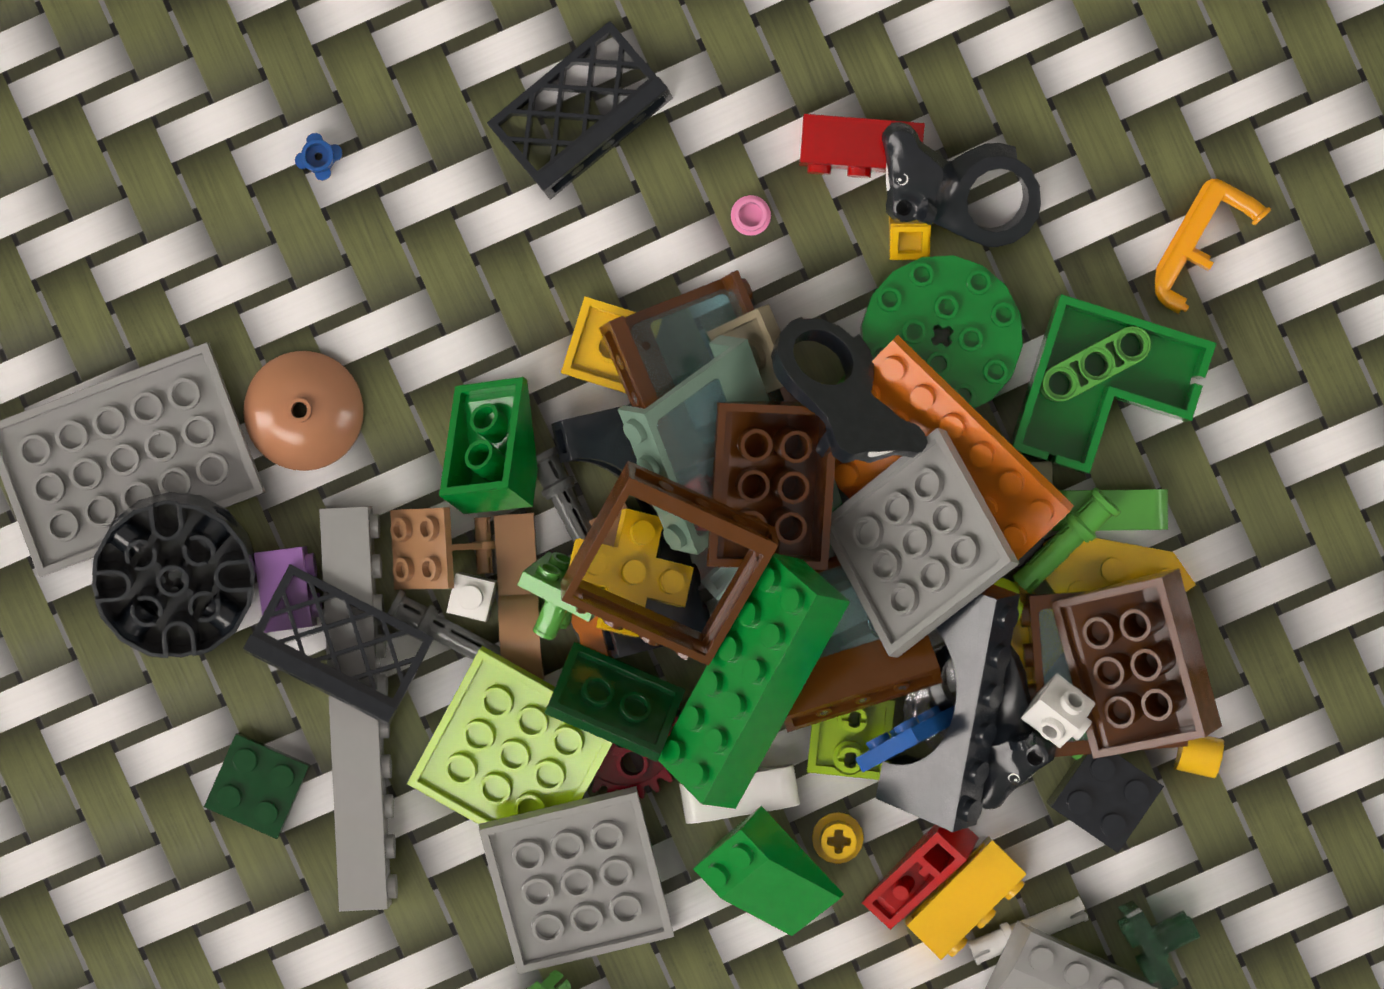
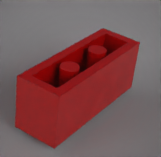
M804 114L799 166H806L807 173L816 175H831V169L847 170V176L855 178H871V172L886 173V156L882 142V133L894 122L909 124L917 132L920 141L923 143L925 123Z

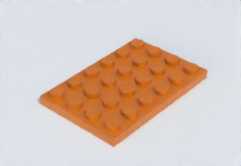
M897 335L873 359L874 381L871 391L873 396L903 420L919 426L925 436H928L936 428L947 431L1017 560L1025 555L1072 510L1074 505L902 338ZM893 455L871 463L859 460L842 463L835 459L834 479L837 487L850 499L902 456Z

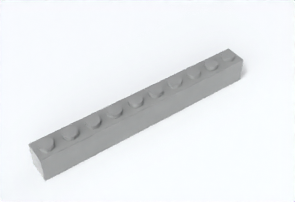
M372 506L320 509L323 581L384 612L383 594L376 593V578H382L381 554H375L374 538H380L379 514H373ZM337 598L324 602L326 625L349 618L345 602ZM351 606L354 616L365 613ZM371 616L356 621L362 643L385 636V634H378V619ZM352 623L328 630L335 652L358 645ZM326 640V653L330 654L329 646ZM386 642L364 648L371 670L380 668V658H386ZM360 650L337 657L341 673L352 677L367 672ZM333 659L327 660V665L335 669ZM387 674L373 675L377 691L388 696ZM369 677L358 680L371 687ZM329 696L339 912L388 909L392 904L391 899L398 897L397 875L390 874L389 860L396 857L395 834H388V818H394L393 794H386V778H392L391 754H384V738H390V726Z

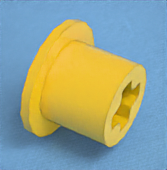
M841 812L829 813L820 818L814 826L812 834L813 847L817 854L825 861L834 864L847 863L855 858L862 849L864 840L862 828L857 820L849 814Z

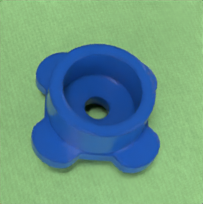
M312 133L306 138L307 143L302 148L301 153L296 155L295 163L298 168H307L315 173V177L318 180H327L331 176L330 169L335 161L342 158L343 152L339 145H330L323 140L320 134ZM317 153H321L323 156L319 161L315 159Z

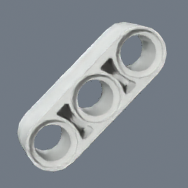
M794 764L759 768L736 809L702 805L679 783L686 824L749 815L760 806L766 811H773L800 805Z

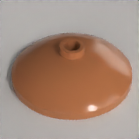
M311 351L289 352L269 361L252 379L244 400L245 426L255 447L273 463L292 470H316L338 461L356 442L364 419L363 397L352 374L335 359ZM302 402L307 407V413L304 417L297 418L293 413V408L297 403Z

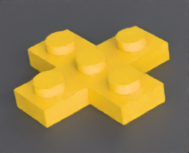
M626 508L622 509L614 547L601 545L582 580L597 587L605 588L604 590L643 607L646 606L647 599L685 607L694 567L656 558L663 528L659 517ZM575 539L569 566L584 539ZM598 617L596 625L598 629L631 637H639L638 634L624 628L623 630L611 628L603 622L602 618Z

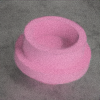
M744 196L737 200L732 207V224L743 235H758L770 223V208L758 196Z

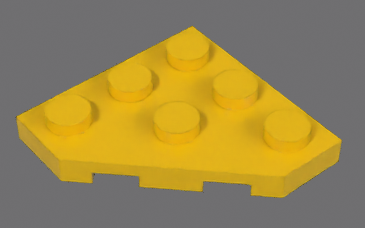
M1095 538L1088 543L1084 541L1045 579L1054 594L1091 591L1142 576L1179 568L1185 591L1187 592L1196 586L1174 552Z

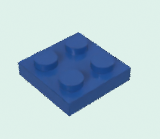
M937 705L894 727L893 730L889 731L892 738L886 732L867 742L866 745L869 751L855 758L861 771L865 772L948 728L953 718L955 705L942 712Z

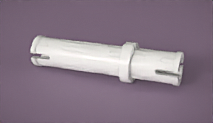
M1077 896L1075 899L1025 918L1020 922L1051 935L1080 922H1086L1089 919L1087 913L1084 912L1085 907L1080 897ZM1007 922L999 925L1000 929L974 940H968V946L972 950L971 953L977 965L1002 954L1016 923L1011 925Z

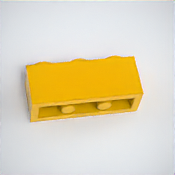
M988 836L969 855L968 859L905 919V923L940 960L947 954L953 957L966 945L968 939L965 936L975 926L981 929L995 916L996 911L993 908L1004 897L1010 900L1023 888L1025 883L1022 879L1027 874Z

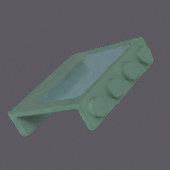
M719 335L709 343L714 356L713 360L650 406L643 409L623 405L618 409L624 424L623 431L632 445L637 458V465L711 498L717 402L769 401L748 339ZM653 506L664 529V538L671 549L699 555L708 548L709 530Z

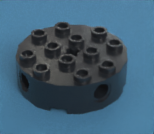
M166 492L138 500L114 519L93 559L92 588L100 618L121 642L151 657L168 658L170 656L182 658L212 651L237 631L252 604L255 593L256 567L254 550L249 534L229 510L201 495ZM170 571H180L182 573L181 578L177 577L173 581L168 578Z

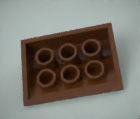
M799 401L717 402L711 498L775 527L779 545L774 553L802 559L814 570H828L836 458L833 457L831 452L823 458L816 452L817 445L826 432L824 422ZM709 531L707 566L739 567L749 549Z
M1179 568L1142 576L1050 602L1073 686L1080 689L1083 694L1096 703L1087 717L1092 723L1086 731L1093 759L1204 738L1222 727Z

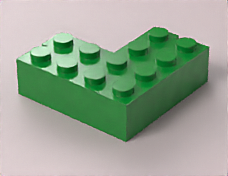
M1061 294L1055 299L1010 444L1020 454L1039 460H1047L1050 454L1052 455V464L1083 474H1090L1113 399L1182 421H1192L1203 386L1196 383L1190 384L1191 378H1206L1217 343ZM1134 326L1145 330L1149 335L1151 349L1147 357L1066 401L1052 402L1046 399L1040 392L1042 380L1048 368L1116 331ZM1126 334L1121 340L1120 347L1125 355L1134 357L1140 350V343L1136 336ZM1090 353L1086 357L1084 365L1089 374L1098 376L1103 372L1105 363L1100 355ZM1061 372L1052 374L1049 379L1050 390L1057 395L1066 393L1069 388V380L1066 375Z

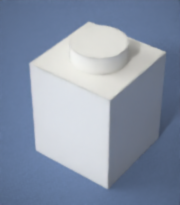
M457 572L446 613L484 622L488 621L498 581Z

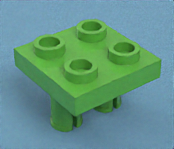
M548 552L522 572L517 586L545 600L533 632L549 640L556 638L559 628L566 629L569 626L572 614L588 622L595 617V615L588 612L585 614L576 612V607L561 601V581L569 568L571 558L558 552Z

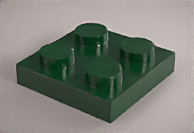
M236 733L204 808L278 839L311 765L245 735Z

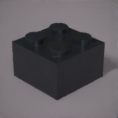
M1086 754L1074 761L1046 803L1119 853L1164 786L1118 754L1093 759L1092 754Z

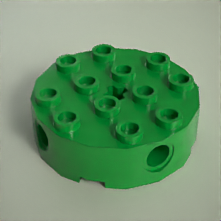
M954 255L921 257L894 270L870 297L860 326L861 337L869 347L873 359L898 335L973 408L991 401L1011 379L1023 347L1021 314L1007 286L983 265ZM935 326L939 330L945 328L949 330L950 335L947 337L949 345L947 347L942 343L937 345L932 343L931 339L935 336L933 331Z

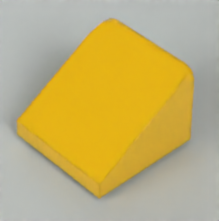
M889 216L890 260H917L921 257H930L931 225L919 221H895Z

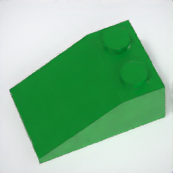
M517 377L455 386L439 496L463 514L533 507L538 467L527 379Z
M762 806L716 842L693 868L721 899L790 936L800 931L844 895Z

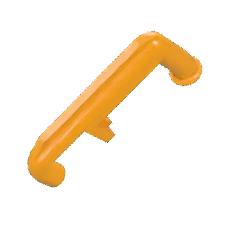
M1210 179L1206 181L1156 267L1155 294L1159 302L1177 314L1181 310L1186 312L1189 309V305L1186 304L1187 298L1174 292L1171 288L1187 260L1207 271L1211 269L1214 263L1210 261L1211 256L1195 248L1221 201L1245 213L1253 220V225H1256L1271 211L1270 207L1266 208L1252 196L1223 180Z

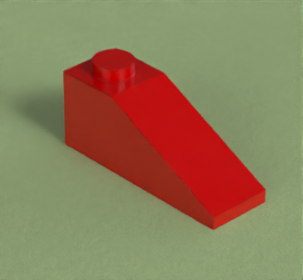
M934 825L861 903L891 930L968 859L979 837L969 828L951 832Z

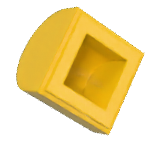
M1212 736L1189 740L1187 747H1178L1173 769L1215 779L1223 757L1224 740Z

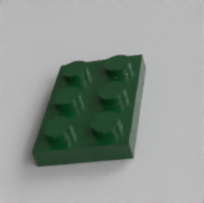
M574 642L544 714L657 762L669 735L685 689Z

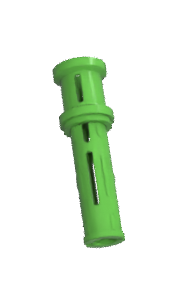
M1097 487L1091 490L1092 496L1076 512L1070 511L1066 515V524L1012 576L1029 594H1032L1040 583L1084 541L1087 543L1093 541L1096 538L1095 532L1111 516L1117 517L1121 513L1118 507Z

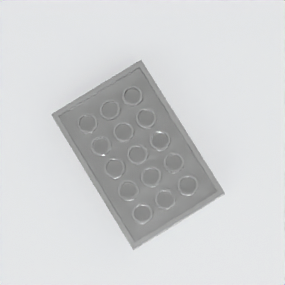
M210 343L201 344L0 420V476L38 577L49 575L94 558L114 519L138 500L166 492L201 495L226 508L266 493Z

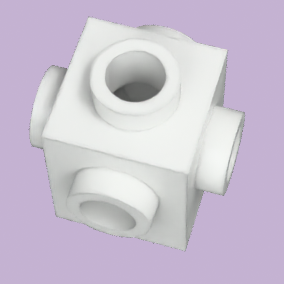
M1056 673L1037 692L1021 719L1037 730L1045 739L1050 740L1057 747L1061 748L1071 737L1079 740L1092 723L1087 717L1096 703L1083 694L1080 689Z

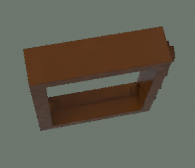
M627 461L561 581V601L576 607V612L585 614L588 612L602 618L603 622L616 630L627 629L638 634L644 642L652 646H659L661 644L674 650L684 660L690 657L709 666L779 545L776 528L633 462ZM629 495L749 549L702 632L582 580Z

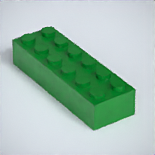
M773 554L709 666H706L669 734L658 759L702 805L737 808L850 603L845 596L802 559Z

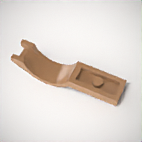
M535 513L494 515L500 653L503 658L545 681L540 636L533 632L539 617V596L517 586L522 572L537 561Z

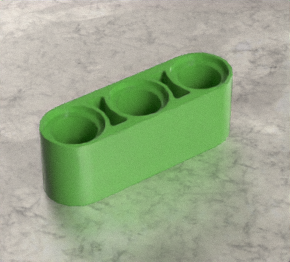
M1134 326L1116 331L1048 368L1045 371L1040 392L1046 399L1052 402L1066 401L1147 357L1151 349L1149 335L1145 330ZM1126 334H1132L1139 340L1140 350L1134 357L1125 355L1121 350L1120 343ZM1090 353H1096L1104 360V370L1098 376L1089 374L1085 369V359ZM1055 372L1065 374L1069 380V388L1063 395H1057L1050 390L1049 379Z
M1168 489L1101 490L1118 507L1121 513L1117 517L1111 516L1097 531L1168 530ZM1059 490L1074 505L1071 510L1072 512H1076L1092 496L1091 490ZM1065 516L1054 526L1052 531H1060L1066 524L1065 519L1067 517Z

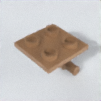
M450 507L390 510L394 590L454 588L452 551L476 550V574L494 573L492 549H496L495 541H491V517L474 518L475 542L452 544Z

